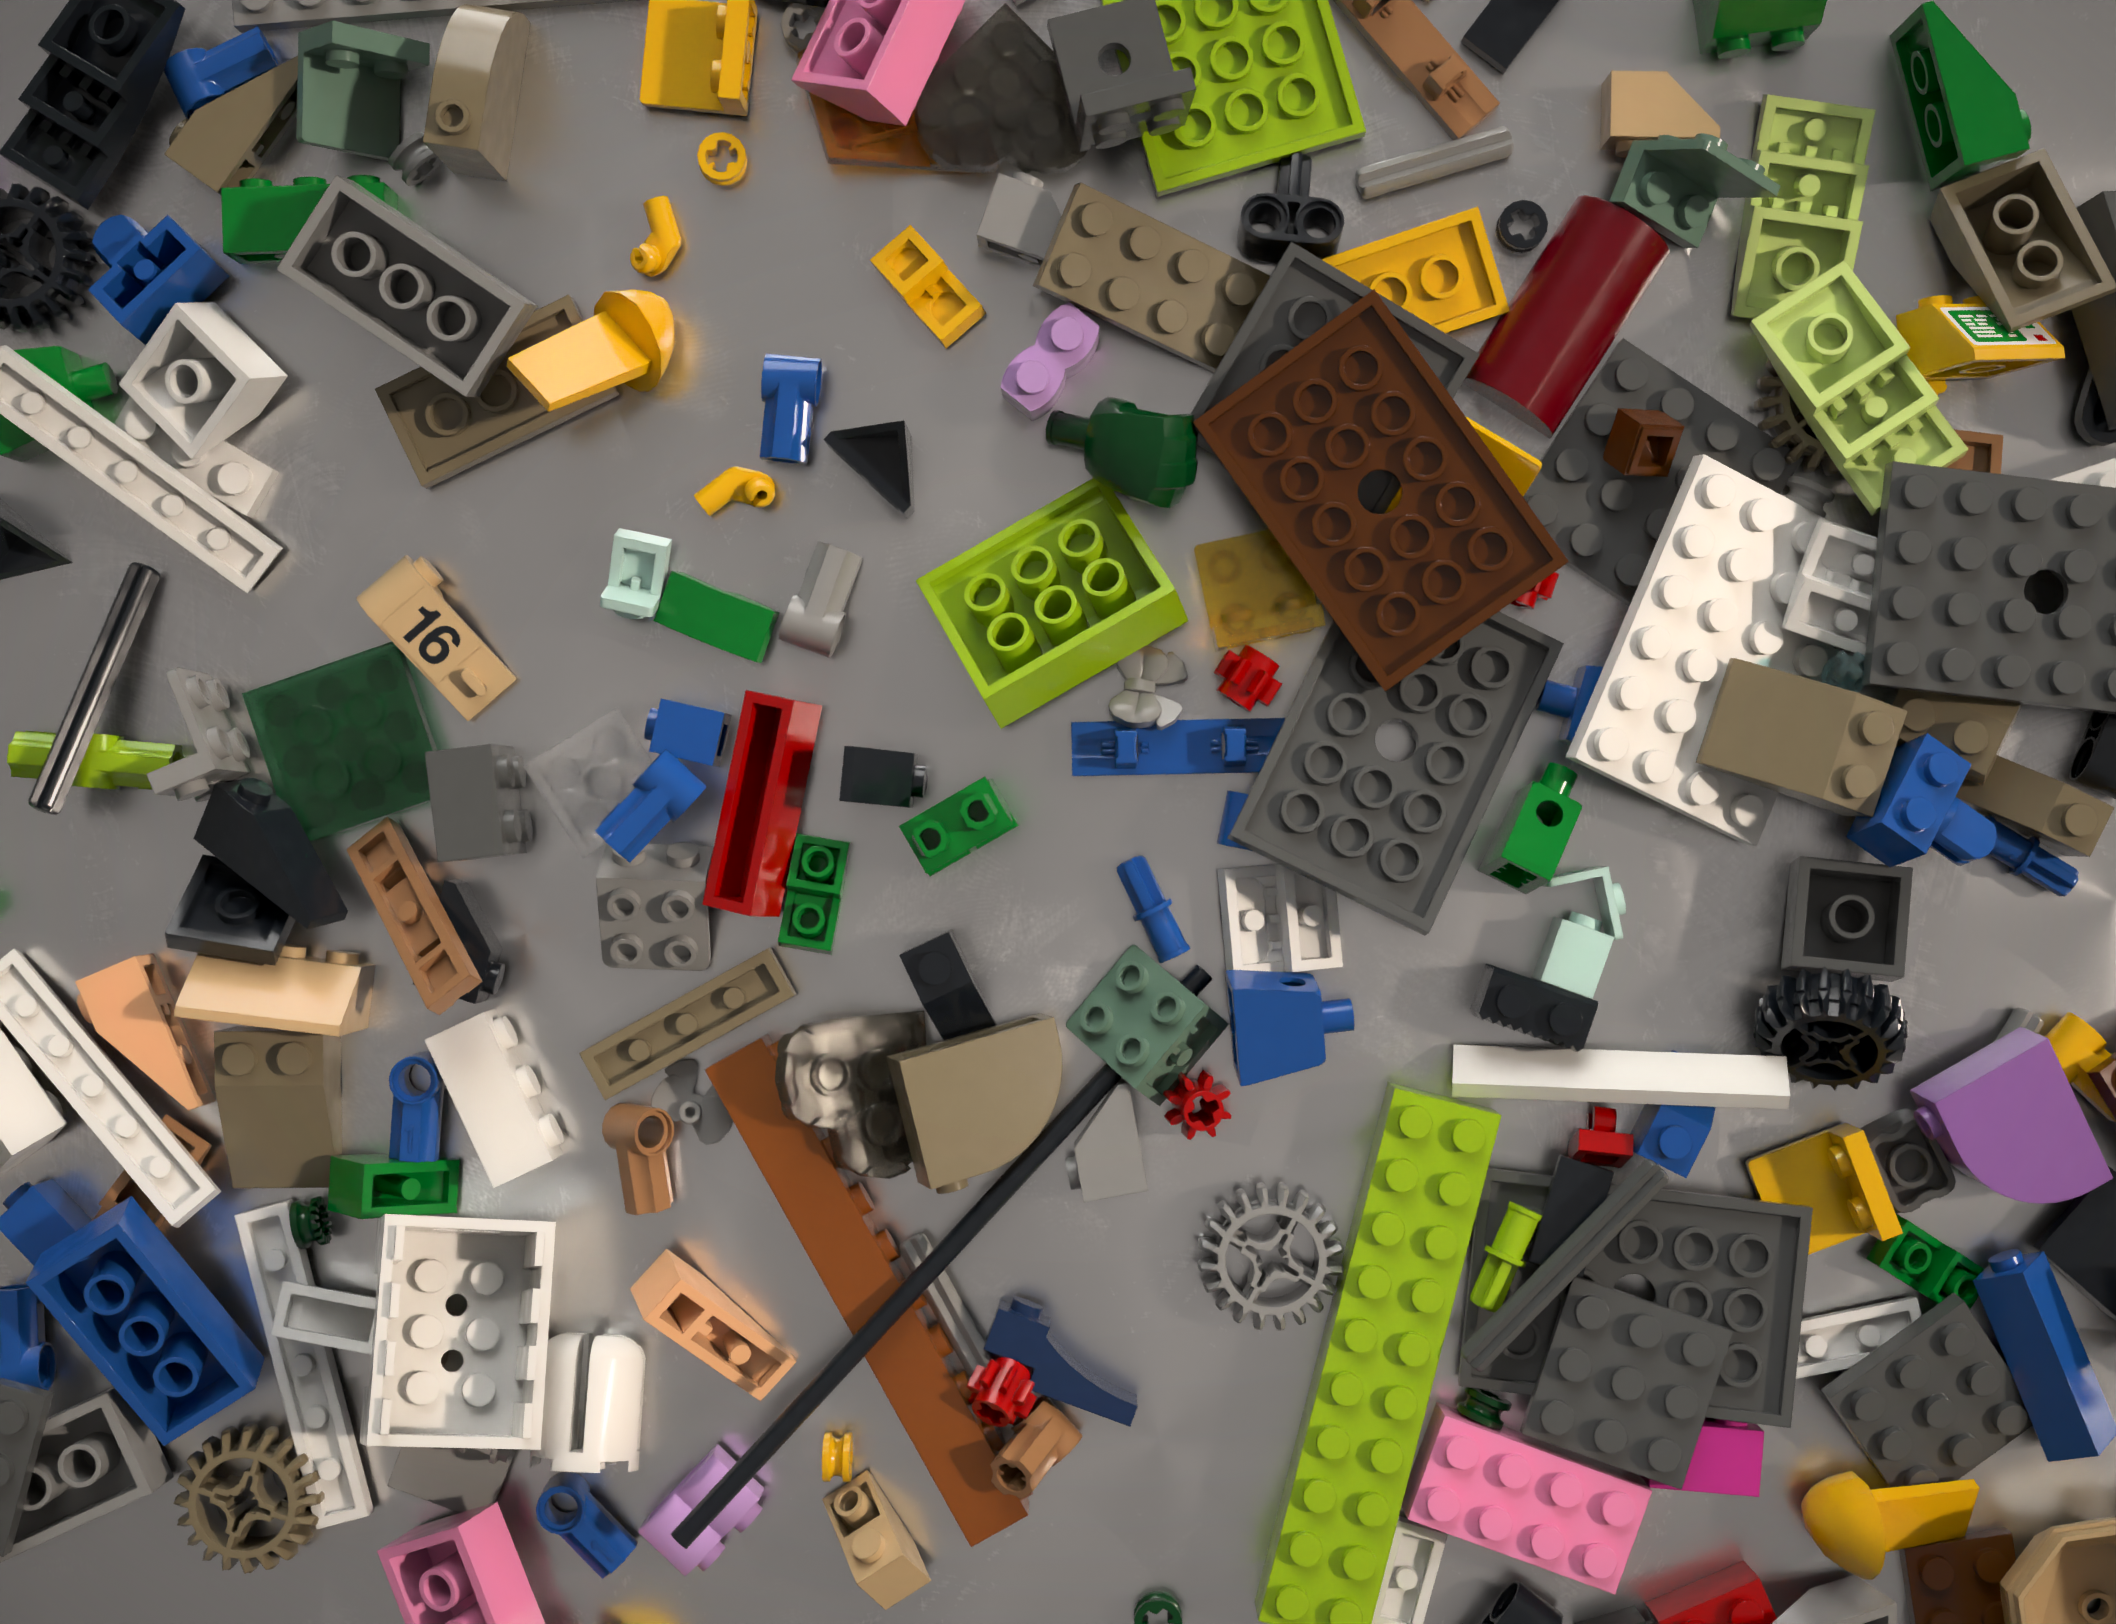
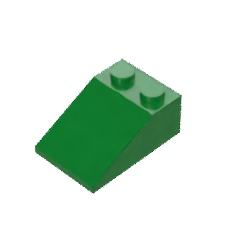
M1693 0L1700 54L1717 52L1718 58L1728 59L1751 52V47L1771 44L1773 51H1786L1804 45L1805 40L1820 26L1827 0Z
M1934 1L1922 3L1890 35V40L1930 191H1934L2018 158L2030 149L2031 123L2026 111L2019 108L2016 94Z

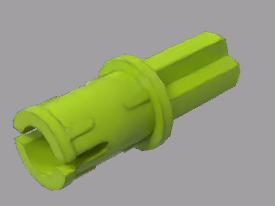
M1511 1201L1507 1205L1508 1209L1492 1246L1486 1244L1484 1248L1489 1253L1470 1294L1471 1302L1490 1312H1496L1503 1305L1519 1266L1525 1268L1526 1262L1522 1260L1535 1228L1542 1218V1215Z

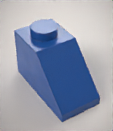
M1645 1104L1630 1133L1634 1134L1633 1152L1687 1178L1711 1130L1716 1107Z

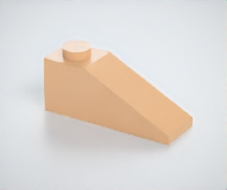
M154 953L131 957L75 981L80 992L77 996V1004L84 1019L88 1023L93 1024L99 1035L189 1111L216 1101L182 1019L174 1017L175 1003Z
M668 1249L664 1250L630 1288L644 1321L759 1401L771 1391L797 1362L790 1352L709 1279Z

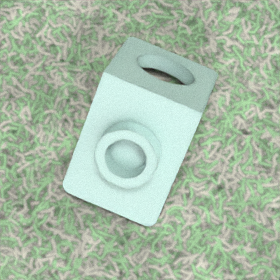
M1594 866L1553 875L1550 882L1541 886L1554 887L1593 878L1604 933L1613 936L1614 940L1623 939L1619 915L1626 914V903L1619 882L1612 883L1609 866Z

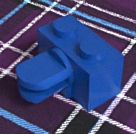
M121 214L112 216L100 224L92 240L96 253L110 269L88 289L89 292L125 329L145 345L149 342L175 303L203 302L229 277L227 272L169 215L160 221L149 233L130 217Z
M1928 733L1895 748L1873 817L1856 816L1846 835L1848 839L1889 868L1927 854L1930 847L1957 866H1962L1987 856L1993 850L1997 838L1994 823L1956 797L1972 764Z

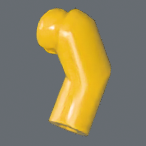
M668 196L654 197L643 203L651 232L639 248H633L630 254V263L633 269L650 277L664 272L681 247V236Z
M734 466L725 470L694 494V497L709 516L713 515L731 500L763 508L770 505L774 500L775 484L764 472Z

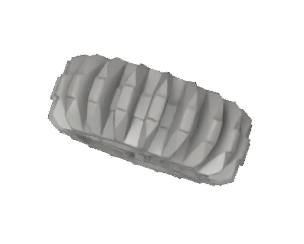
M1264 1183L1256 1184L1258 1200L1249 1202L1248 1196L1242 1188L1236 1190V1198L1241 1207L1234 1211L1226 1201H1220L1217 1206L1221 1214L1226 1218L1225 1222L1221 1223L1215 1218L1210 1217L1205 1221V1227L1217 1235L1216 1239L1204 1237L1198 1240L1199 1249L1214 1254V1256L1202 1258L1197 1262L1200 1272H1216V1274L1203 1282L1205 1291L1209 1293L1223 1288L1224 1291L1215 1301L1216 1307L1222 1311L1236 1302L1237 1305L1234 1308L1232 1317L1237 1323H1241L1245 1320L1248 1312L1253 1311V1326L1256 1330L1263 1329L1266 1315H1273V1321L1278 1331L1285 1329L1286 1323L1283 1314L1289 1312L1293 1313L1298 1325L1306 1323L1301 1307L1308 1303L1315 1312L1320 1313L1324 1306L1315 1295L1317 1291L1320 1290L1331 1296H1334L1337 1291L1336 1286L1324 1278L1325 1274L1334 1276L1343 1274L1344 1268L1341 1263L1328 1260V1257L1344 1252L1342 1242L1335 1240L1325 1241V1239L1338 1231L1337 1224L1332 1220L1317 1225V1222L1326 1212L1324 1205L1317 1203L1309 1210L1304 1211L1309 1199L1308 1193L1300 1190L1295 1195L1292 1203L1287 1201L1289 1195L1288 1186L1284 1183L1278 1184L1275 1199H1268V1191ZM1268 1214L1283 1215L1280 1222L1276 1221L1272 1229L1265 1234L1255 1235L1246 1230L1244 1232L1238 1230L1244 1223L1255 1217ZM1298 1222L1308 1230L1313 1239L1314 1261L1312 1268L1303 1265L1298 1258L1290 1253V1246L1295 1237L1293 1232ZM1280 1242L1282 1247L1278 1251L1281 1258L1285 1259L1287 1265L1282 1262L1279 1264L1271 1261L1267 1268L1264 1267L1261 1271L1260 1265L1263 1262L1260 1255L1256 1254L1255 1249L1271 1251L1274 1245H1278ZM1229 1244L1238 1248L1240 1253L1251 1260V1268L1247 1275L1248 1281L1244 1289H1241L1227 1272L1226 1253ZM1285 1278L1295 1283L1298 1281L1302 1283L1298 1288L1283 1296L1273 1298L1259 1297L1260 1293H1265L1271 1282L1277 1279Z

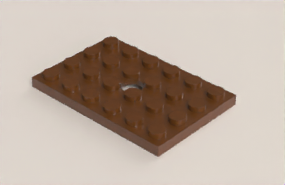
M1375 289L1193 421L1384 691H1387L1569 562ZM1376 470L1392 473L1397 477L1402 487V496L1399 504L1392 511L1384 514H1375L1367 511L1361 505L1358 498V487L1361 480L1368 473Z

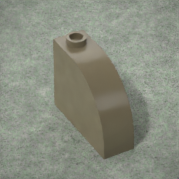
M464 4L455 10L446 26L432 78L423 143L454 174L507 181L531 24L521 12Z
M1038 1013L887 1056L918 1183L929 1189L936 1188L938 1194L961 1190L969 1185L968 1178L987 1173L1005 1165L1020 1155L1037 1138L1055 1107L1062 1079V1051L1054 1017Z

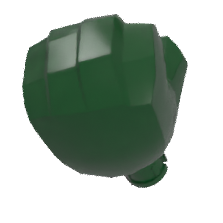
M1107 397L1097 404L1090 418L1067 414L1059 410H1054L1048 418L1046 425V440L1048 444H1059L1083 449L1085 469L1104 486L1134 501H1142L1161 508H1171L1180 502L1186 487L1195 482L1198 464L1196 458L1198 432L1193 423L1195 419L1192 414L1167 415L1137 409L1133 402Z

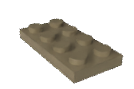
M1080 182L1073 187L1033 287L1067 303L1070 302L1075 307L1215 372L1270 275Z
M569 294L533 312L479 397H465L421 366L375 388L422 487L427 489L619 395L616 386L548 412L507 368L509 357L584 321L574 299Z

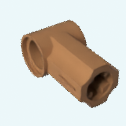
M627 1102L614 1105L604 1117L602 1134L609 1147L617 1152L626 1213L641 1215L658 1213L671 1208V1203L674 1200L666 1150L674 1136V1125L670 1115L665 1110L656 1107Z
M1041 1396L1034 1402L1026 1420L1018 1417L1011 1425L1014 1434L990 1464L993 1470L991 1482L1003 1495L1011 1494L1023 1499L1034 1491L1051 1467L1071 1452L1081 1440L1082 1433L1048 1396Z

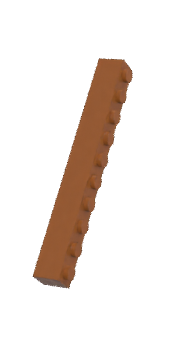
M766 1034L704 1070L854 1336L906 1280L895 1260L901 1257V1254L888 1230L883 1229L879 1232L872 1221L869 1213L875 1209L864 1186L860 1181L852 1185L842 1166L848 1163V1159L841 1144L833 1134L826 1137L820 1128L816 1118L821 1116L822 1113L814 1096L807 1087L799 1090L789 1071L795 1068V1064L786 1046L781 1040L773 1043L769 1034ZM922 1294L865 1355V1358L969 1545L973 1547L1028 1516L1029 1500L1027 1497L1033 1495V1492L1023 1499L1011 1494L1003 1495L991 1482L993 1470L990 1464L1005 1446V1439L999 1427L983 1422L972 1411V1403L968 1400L972 1391L966 1387L970 1378L965 1370L959 1374L957 1373L948 1357L949 1354L954 1352L953 1347L940 1324L937 1323L931 1326L922 1310V1307L927 1305V1300Z

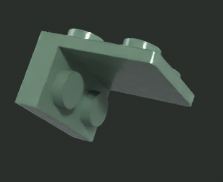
M333 20L299 32L297 141L302 144L388 161L392 152L399 145L400 79L407 78L409 71L429 66L430 43Z
M1699 133L1696 134L1695 139H1680L1671 135H1659L1657 140H1634L1632 142L1609 202L1635 215L1652 229L1681 247L1698 248L1718 198H1776L1781 186L1764 175L1765 168L1752 160L1737 158L1728 152V144L1716 136Z
M1131 945L1066 1022V1027L1132 1087L1158 1106H1161L1167 1099L1163 1095V1091H1173L1180 1083L1178 1074L1182 1072L1187 1075L1229 1025L1228 1022L1136 945Z

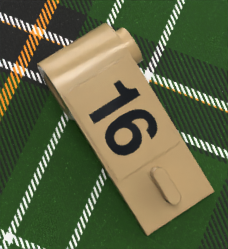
M405 555L357 596L356 599L372 621L457 711L469 721L517 680V677L443 599L442 592L438 588L443 578L423 556L414 561L408 555Z

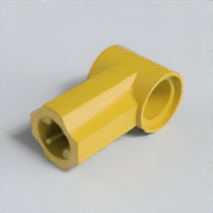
M2067 1012L2045 1037L2049 1039L2069 1084L2108 1120L2116 1122L2087 1072L2111 1056L2105 1049L2107 1043L2083 1019L2071 1012Z

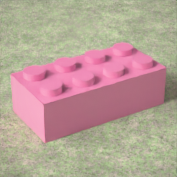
M1436 1402L1408 1479L1402 1508L1408 1520L1615 1595L1652 1490L1637 1474L1535 1439L1505 1426L1501 1430L1493 1429L1468 1418L1453 1407Z
M498 1502L416 1526L377 1551L405 1624H545Z

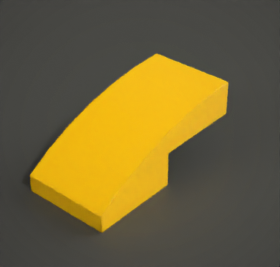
M911 225L870 259L883 278L945 348H948L986 314L983 306L953 275L944 260Z

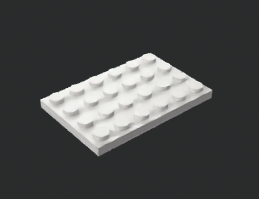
M1705 454L1693 456L1566 754V758L1745 845L1757 846L1779 792L1695 762L1730 658L1741 659L1822 683L1826 682L1839 650L1834 649V646L1782 627L1790 595L1818 518H1825Z

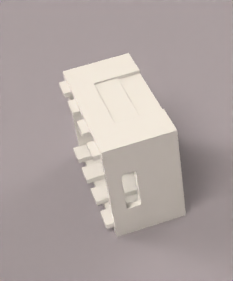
M384 1214L377 1220L373 1275H378L370 1380L369 1386H364L361 1444L390 1447L541 1450L556 1222ZM454 1294L464 1297L467 1304L466 1310L459 1316L450 1315L445 1307L447 1299ZM449 1350H456L462 1356V1365L454 1372L446 1371L441 1364L443 1354Z

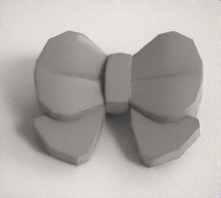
M1144 646L1118 661L1117 669L1125 679L1124 691L1112 698L1109 703V712L1114 721L1130 728H1147L1156 724L1159 730L1175 724L1183 712L1181 704L1166 697L1155 695V686L1184 683L1188 679L1184 662L1173 652H1168L1165 656L1162 650L1151 646Z
M679 1060L665 1069V1073L669 1077L664 1078L655 1089L651 1098V1107L665 1110L670 1115L673 1123L681 1120L685 1124L692 1125L699 1141L705 1145L720 1142L730 1131L733 1120L714 1086L712 1085L704 1097L694 1093L698 1072V1064L695 1060Z

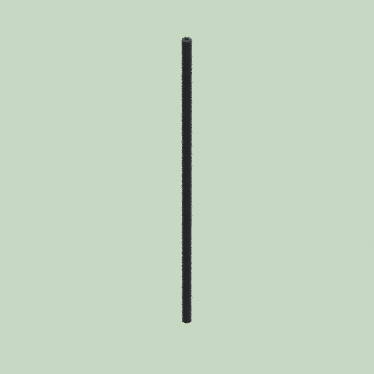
M1196 965L1180 983L1197 997L1212 981V977L1199 965ZM1107 1063L1104 1064L672 1531V1537L682 1547L687 1549L1116 1085L1122 1077Z

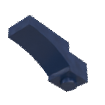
M1013 1297L1011 1303L1000 1299L985 1340L984 1350L1002 1357L1014 1359L1021 1364L1032 1367L1030 1381L1035 1383L1032 1391L1126 1426H1131L1138 1407L1136 1394L1102 1379L1071 1356L1049 1331L1051 1317L1042 1314L1044 1308L1041 1305L1021 1297Z

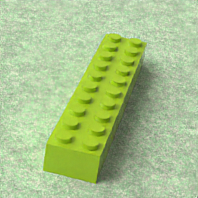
M1387 1082L1341 1262L1344 1268L1343 1274L1337 1277L1335 1285L1337 1291L1332 1297L1255 1598L1258 1621L1269 1624L1372 1623L1502 1116L1492 1108Z

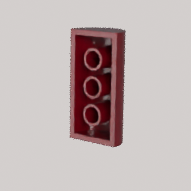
M1589 195L1577 197L1508 304L1509 312L1501 315L1477 352L1480 355L1463 381V384L1550 439L1668 257L1670 251L1666 242L1649 225L1625 209L1598 197Z

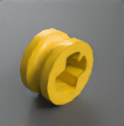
M718 132L707 136L699 145L697 153L698 164L702 174L708 181L715 185L726 186L740 180L745 173L747 159L745 148L738 138L729 133ZM721 146L729 147L730 156L738 155L737 162L728 163L725 172L716 171L714 162L707 163L708 156L717 155L718 148Z
M825 1432L822 1447L823 1482H830L834 1476H840L843 1482H851L853 1468L852 1432H845L842 1438H835L832 1432Z

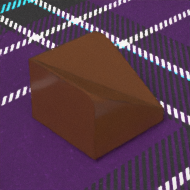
M1618 408L1603 459L1623 475L1668 477L1684 425L1662 411Z

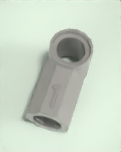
M818 541L806 570L799 594H794L785 612L779 631V640L830 658L834 653L846 619L844 608L863 558L842 548Z

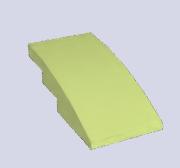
M1763 94L1751 160L1762 165L1765 168L1764 175L1781 187L1776 198H1745L1735 271L1732 316L1755 319L1844 260L1853 271L1863 221H1858L1870 166L1864 164L1875 109Z
M1845 260L1751 321L1750 326L1806 422L1871 516L1881 510L1885 464L1895 461L1946 468L1962 458L1969 450L1936 407L1940 398L1907 356L1910 349L1909 344Z

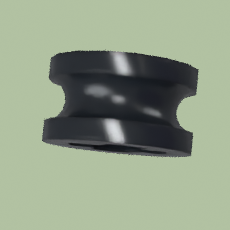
M1519 200L1511 203L1504 209L1496 222L1495 232L1498 242L1511 253L1523 254L1532 251L1539 245L1547 232L1548 220L1546 213L1538 204L1532 201ZM1518 214L1522 221L1531 219L1534 222L1535 227L1529 232L1531 239L1525 240L1521 233L1511 235L1508 228L1514 223L1512 215Z

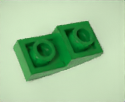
M671 571L654 621L721 650L762 663L780 612L738 593L723 591L686 573Z
M797 833L786 885L788 892L778 937L779 946L832 955L846 878L850 842Z
M1896 1214L1903 1234L1884 1241L1878 1239L1866 1259L1937 1304L1955 1293L1971 1310L1979 1297L1973 1280L1984 1269L1907 1219Z

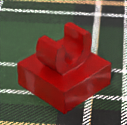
M1594 1106L1593 1113L1587 1114L1586 1129H1578L1568 1141V1157L1592 1165L1622 1168L1633 1156L1634 1134L1615 1132L1617 1120L1615 1108Z

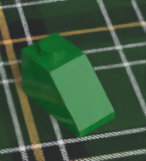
M389 1154L331 1156L327 1210L358 1219L380 1218L384 1214L419 1216L457 1213L460 1159L439 1157V1160L435 1162H405L391 1159Z

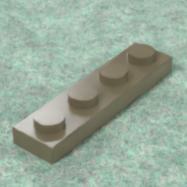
M770 947L579 1054L604 1100H607L796 995V992Z

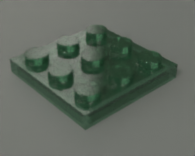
M393 642L242 693L276 795L291 806L311 843L431 802L425 752L436 751L437 748L405 654Z

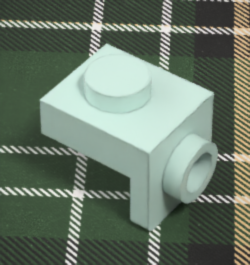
M619 528L613 538L608 586L601 594L600 607L614 610L618 616L627 619L653 617L659 607L666 587L672 539Z

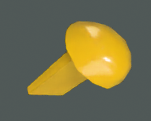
M636 289L606 291L594 306L593 317L509 357L507 368L548 412L622 383L639 392H649L658 385L667 369L675 345V321L668 302L663 297L649 291Z
M1853 1471L1829 1476L1813 1485L1803 1497L1801 1508L1805 1529L1822 1553L1846 1571L1862 1579L1873 1580L1880 1574L1883 1568L1886 1552L1964 1537L1980 1487L1974 1479L1871 1490Z

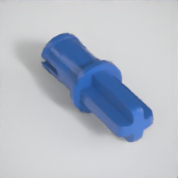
M1985 816L1994 823L1997 836L1995 846L1989 855L2009 866L2010 874L2013 876L2022 874L2057 896L2065 897L2075 887L2079 874L2076 868L2039 847V839L2035 837L2026 839L1995 820L1993 816Z
M1140 855L1121 863L1117 867V873L1137 914L1133 916L1134 921H1141L1158 956L1159 963L1166 962L1188 951L1190 946L1186 943L1169 908V905L1173 904L1171 898L1165 899L1146 858Z

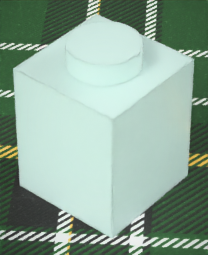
M1572 911L1569 920L1553 917L1532 978L1593 999L1614 937L1600 932L1602 921Z

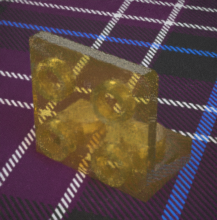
M1270 530L1195 546L1194 554L1215 652L1245 646V644L1250 645L1317 631L1326 626L1322 604L1316 605L1314 591Z

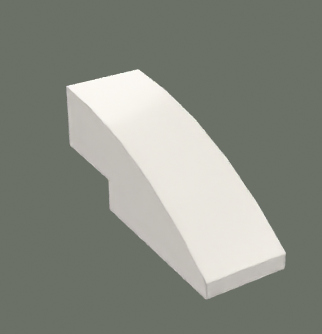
M283 1281L270 1336L372 1355L376 1297ZM447 1310L450 1315L457 1316V1312ZM449 1351L445 1352L442 1356V1366H446Z

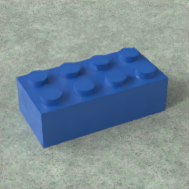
M132 1196L45 1250L38 1257L25 1283L163 1446L256 1388L265 1357Z

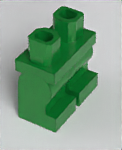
M984 776L901 824L899 828L925 873H928L931 877L971 854L969 849L976 846L979 849L1016 828L1019 824L994 780H987Z

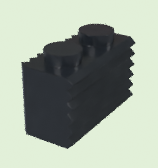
M1486 963L1470 1010L1473 1016L1481 1020L1485 1019L1492 1024L1496 1023L1513 1031L1516 1030L1522 1034H1528L1534 1038L1537 1037L1543 1041L1578 1052L1584 1049L1598 1008V1001Z

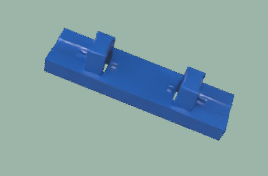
M1285 718L1177 720L1175 724L1163 730L1157 729L1156 724L1147 728H1130L1116 721L1071 722L1072 776L1259 773ZM1222 733L1225 739L1224 759H1222ZM1137 735H1138V761H1137V751H1136Z

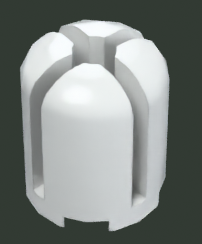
M568 1332L548 1340L541 1450L530 1451V1467L541 1463V1458L551 1459L550 1471L600 1473L601 1469H606V1464H616L618 1461H629L628 1472L638 1470L646 1364L645 1354L641 1346L626 1336L606 1333L595 1336L593 1340L592 1333Z

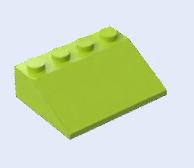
M1094 478L916 580L1001 729L1189 621L1176 589L1112 489L1104 486Z

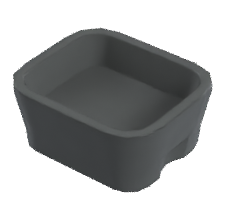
M1908 1108L1894 1111L1860 1128L1864 1130L1896 1214L1912 1212L1934 1198H1941L1949 1194L1954 1189L1956 1183L1952 1169L1936 1138L1930 1140L1921 1131L1914 1118L1915 1110Z

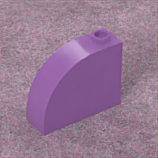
M2019 1027L1909 1090L1918 1107L1914 1111V1118L1919 1128L1930 1140L1936 1138L1946 1159L1966 1176L2005 1197L2027 1203H2057L2082 1196L2113 1179L2049 1039L2045 1036Z

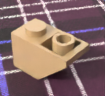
M1611 70L1601 85L1600 150H1616V156L1626 158L1634 140H1657L1659 135H1671L1680 139H1695L1696 134L1699 133L1720 138V126L1667 71Z
M868 1470L822 1499L856 1584L881 1607L887 1610L931 1581L912 1536Z

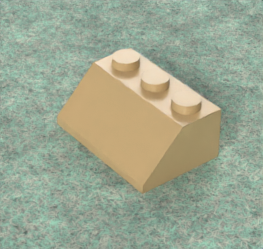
M292 944L284 945L276 966L197 953L176 1002L174 1017L337 1037L368 1028L376 964L359 963L360 953L341 950H327L326 958L306 956L305 946Z

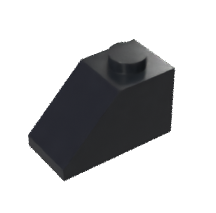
M844 746L839 801L913 808L914 797H924L926 766L917 765L918 754Z
M458 879L445 880L439 900L482 980L479 985L459 999L473 1004L486 1001L489 994L495 995L501 985L505 964L499 963V959L503 949L468 882Z
M952 929L899 955L923 1007L943 1040L997 1025Z

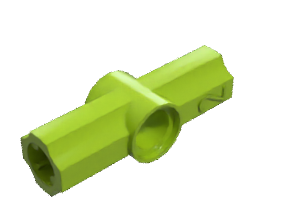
M26 730L25 732L15 731L14 738L8 745L7 763L11 769V777L37 779L56 733ZM93 734L72 786L120 790V786L153 790L146 774L183 759L182 745L124 740L125 736Z

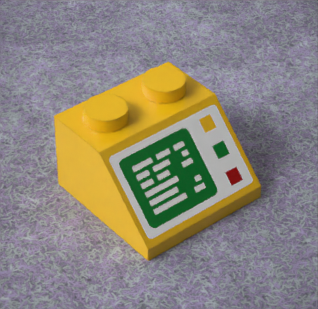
M1951 295L1926 297L1918 300L1917 309L1896 315L1897 330L1910 346L1907 356L1925 380L1993 378L2065 358L2064 346L2040 322L2009 333L1979 296L1965 298L1962 300V304H1953Z

